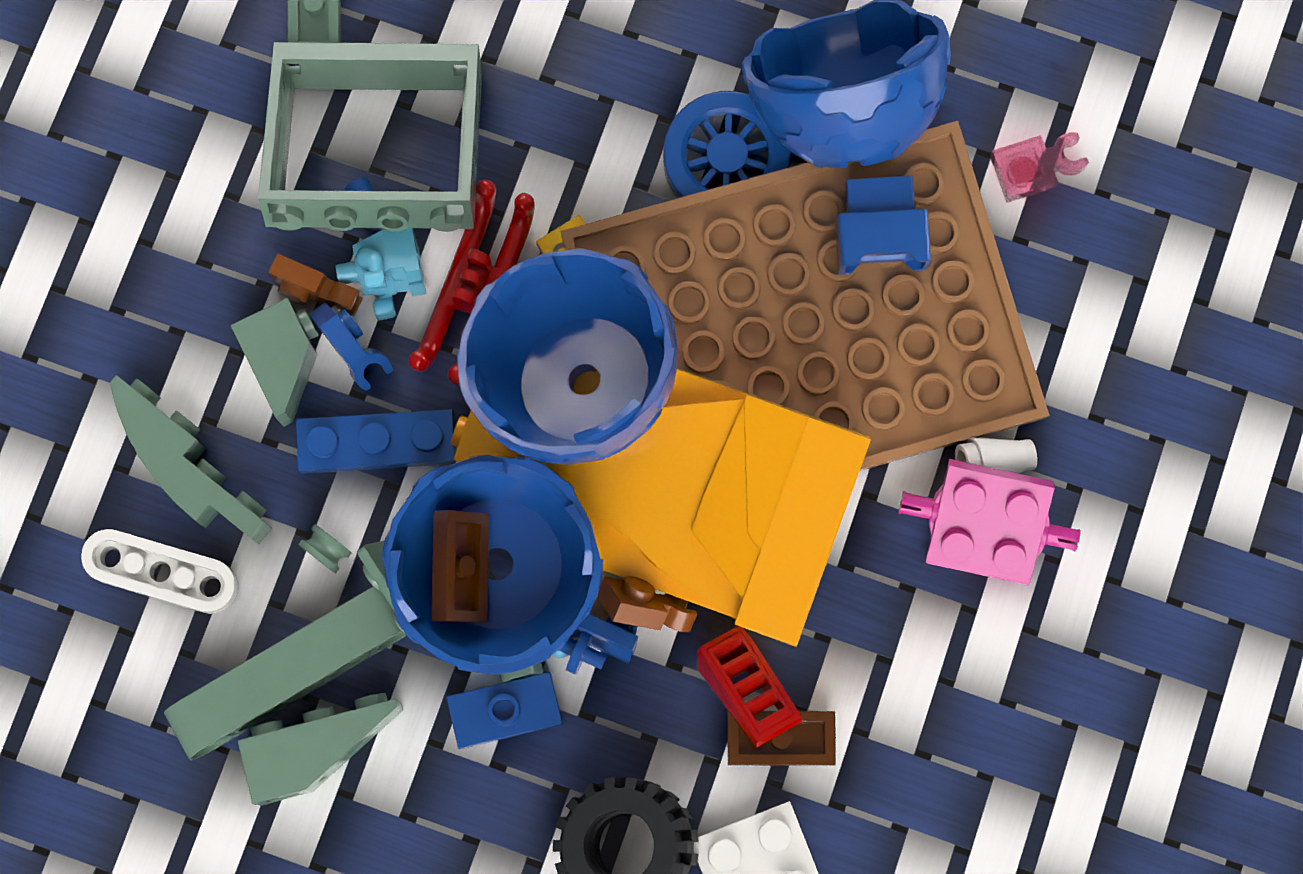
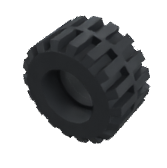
M611 777L603 779L604 782L600 784L591 783L582 789L584 794L580 798L572 797L566 804V807L570 809L566 817L559 816L555 828L561 829L560 840H553V852H560L561 862L555 863L558 874H611L602 861L600 841L606 826L614 818L622 814L639 816L648 825L652 833L654 842L653 856L650 864L642 874H688L691 865L697 866L699 854L694 853V842H699L697 830H692L689 823L693 819L687 808L680 806L678 803L680 799L676 795L662 789L661 785L650 781L630 777Z

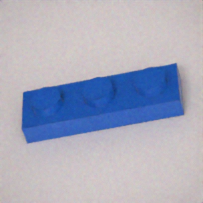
M452 409L296 419L298 471L301 474L454 464L456 463V460H453L456 454V447L451 445L455 429L454 412Z

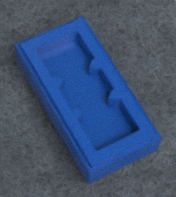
M551 672L446 697L459 750L563 725Z

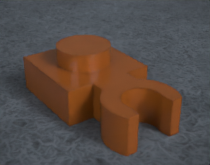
M278 253L270 267L269 273L276 284L279 285L277 291L284 297L299 304L306 305L308 299L320 304L325 302L339 311L345 309L350 316L354 317L363 300L358 295L359 290L344 283L333 281L327 278L324 273Z
M604 576L601 582L598 598L613 622L654 630H661L664 624L676 631L690 632L697 617L695 610L685 609L688 601L667 593L664 595L655 593V588L643 579L629 576L625 580Z

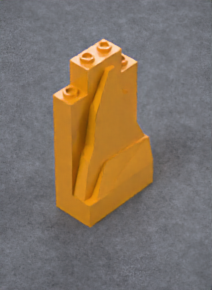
M677 368L672 392L666 405L661 408V415L647 432L621 452L602 460L571 465L537 461L550 468L574 487V493L591 521L600 559H603L604 571L623 578L632 576L643 579L656 590L736 619L735 625L797 647L871 438ZM589 371L579 375L574 382V392L579 395H587L594 392L600 384V374ZM472 410L468 417L461 416L451 439V445L458 447L453 460L460 462L479 455L515 458L518 455L524 456L509 449L484 429Z

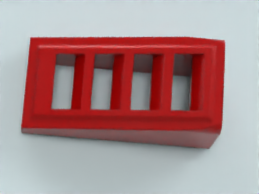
M737 626L698 649L697 670L756 747L801 723V714L757 645L743 627ZM745 671L751 674L735 684L731 681V679ZM760 688L764 691V693L746 703L743 700L744 697ZM774 704L778 711L757 722L754 715Z

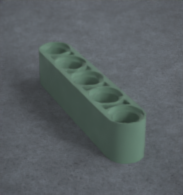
M373 586L179 700L166 709L164 715L189 760H194L215 750L407 635L396 625L392 617V607L381 590Z

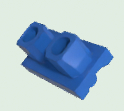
M589 614L573 632L567 643L559 649V651L570 655L566 671L576 675L583 662L601 670L608 655L629 664L639 637L636 635L638 626L613 622L609 615L606 621Z

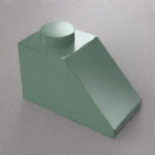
M285 298L231 325L275 418L283 427L294 421L317 357V352L311 339L319 336L306 308L296 312L289 299Z

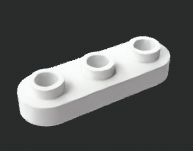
M113 529L101 530L90 536L82 549L81 559L83 567L92 578L105 584L207 614L219 613L229 608L238 594V580L235 573L221 561ZM118 549L121 554L119 563L114 567H107L105 564L106 554L110 550ZM161 564H168L171 569L169 578L163 582H157L154 577L155 569ZM210 579H218L221 584L220 591L213 597H207L204 593L205 583Z

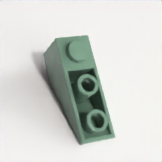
M379 693L355 700V710L335 714L334 707H326L302 714L304 720L302 724L283 728L282 721L279 720L250 728L252 737L238 740V745L252 804L262 806L314 792L403 711L402 703L397 699L387 701L386 693Z

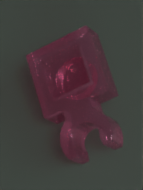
M1076 132L1063 134L1057 139L1054 146L1045 148L1043 139L1039 135L992 150L990 159L1006 203L1055 188L1058 183L1055 175L1056 172L1073 176L1084 171L1089 163L1087 157L1072 161L1066 158L1063 151L1065 148L1072 147L1078 143L1080 139L1079 134Z

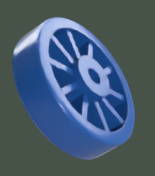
M718 91L696 98L682 108L675 116L668 128L664 141V171L670 189L676 198H681L710 190L708 187L716 178L723 180L722 186L728 185L729 180L734 178L737 182L746 180L748 178L743 172L744 170L757 175H764L789 168L791 164V151L783 146L776 139L777 136L769 127H765L753 108L749 94L737 91ZM725 114V132L717 134L708 118ZM732 114L750 120L739 135L731 133ZM698 125L709 139V143L690 137ZM758 127L766 140L746 145L745 142ZM688 149L705 156L687 161L686 150ZM768 152L767 164L748 158ZM709 169V172L700 183L692 175L693 172Z

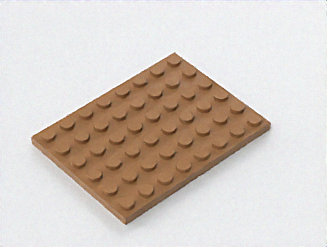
M958 121L926 129L921 137L912 143L902 155L892 160L867 166L860 165L858 161H849L846 168H821L807 162L560 231L565 251L583 248L619 259H628L649 278L648 282L663 304L668 307L673 318L678 346V369L869 436L871 441L860 471L965 442L971 437L979 438L1050 416ZM913 176L915 209L928 210L931 263L928 268L922 271H913L902 261L862 263L852 274L839 275L835 221L838 214L846 213V180Z

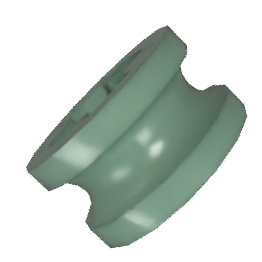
M314 524L311 528L313 532L312 537L309 540L302 539L298 545L336 574L340 569L338 567L339 559L343 557L349 558L352 552L322 528Z

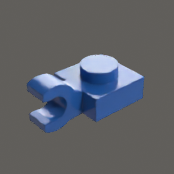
M324 302L308 314L336 352L345 361L352 379L359 387L366 391L371 388L369 382L364 378V369L371 363H378L387 374L393 371L390 361L380 351L373 348L364 349L359 345L356 339L362 336L363 332L345 309L336 314Z

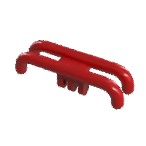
M487 179L479 181L476 185L474 229L464 230L418 349L409 356V365L413 370L424 372L432 366L441 348L455 309L471 314L475 306V299L487 284L493 283L512 266L517 265L535 211V201L530 194L521 193L515 198L512 220L493 267L490 256L479 251L493 213L496 187L492 181ZM456 362L449 369L448 378L452 384L460 386L458 362Z

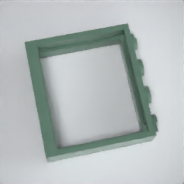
M274 42L258 201L265 226L277 227L288 231L297 230L301 227L330 228L336 231H348L353 228H382L393 232L402 231L406 228H434L442 232H452L457 229H474L482 85L479 44ZM289 64H299V66H290ZM454 65H467V67H454ZM295 89L463 90L458 192L285 190Z

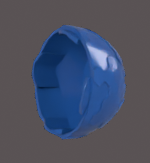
M873 0L857 9L811 19L791 28H770L755 40L752 53L744 58L742 62L743 79L748 87L753 108L765 127H769L777 136L776 139L793 154L821 168H846L849 161H858L860 165L867 166L892 160L902 155L912 143L921 137L935 118L948 83L946 76L947 67L951 59L950 38L943 20L936 15L932 16L917 12L902 0Z
M583 248L543 253L535 258H529L515 265L493 283L487 284L475 299V306L462 332L459 351H457L460 388L466 404L484 429L509 449L537 461L571 465L602 460L621 452L651 428L661 415V408L666 405L674 386L678 363V346L674 321L669 309L663 304L648 282L649 278L638 266L628 259H619ZM589 371L600 374V384L594 392L587 395H579L574 392V382L579 375Z
M479 455L443 467L441 465L430 470L418 479L412 488V492L392 519L382 553L386 585L390 591L394 616L407 637L415 644H421L440 660L457 666L458 670L493 675L512 673L549 659L551 655L562 648L581 622L590 614L598 596L603 573V559H600L591 521L575 495L574 487L544 464L519 455L517 458ZM454 510L489 513V551L501 548L509 552L513 559V569L506 578L493 580L488 577L487 623L431 621L434 511Z

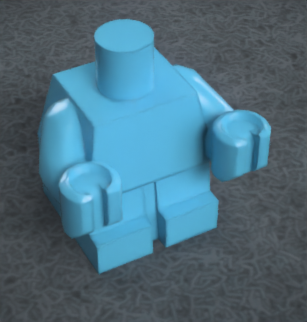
M406 228L396 232L381 230L352 246L355 261L336 265L338 282L344 284L359 282L364 295H374L378 298V300L373 302L374 313L378 321L396 316L393 295H396L397 292L411 291L412 297L427 294L420 251L413 228Z

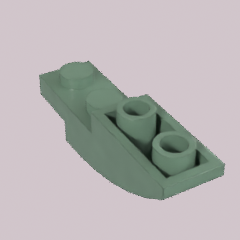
M116 375L110 382L116 410L132 446L154 480L181 509L205 529L220 513L257 544H260L272 529L261 519L267 510L243 490L235 498L223 489L221 485L227 478L203 458L196 466L194 465L206 450L194 438L200 432V429L177 410L170 418L159 410L155 405L161 397L136 378L131 385H128Z

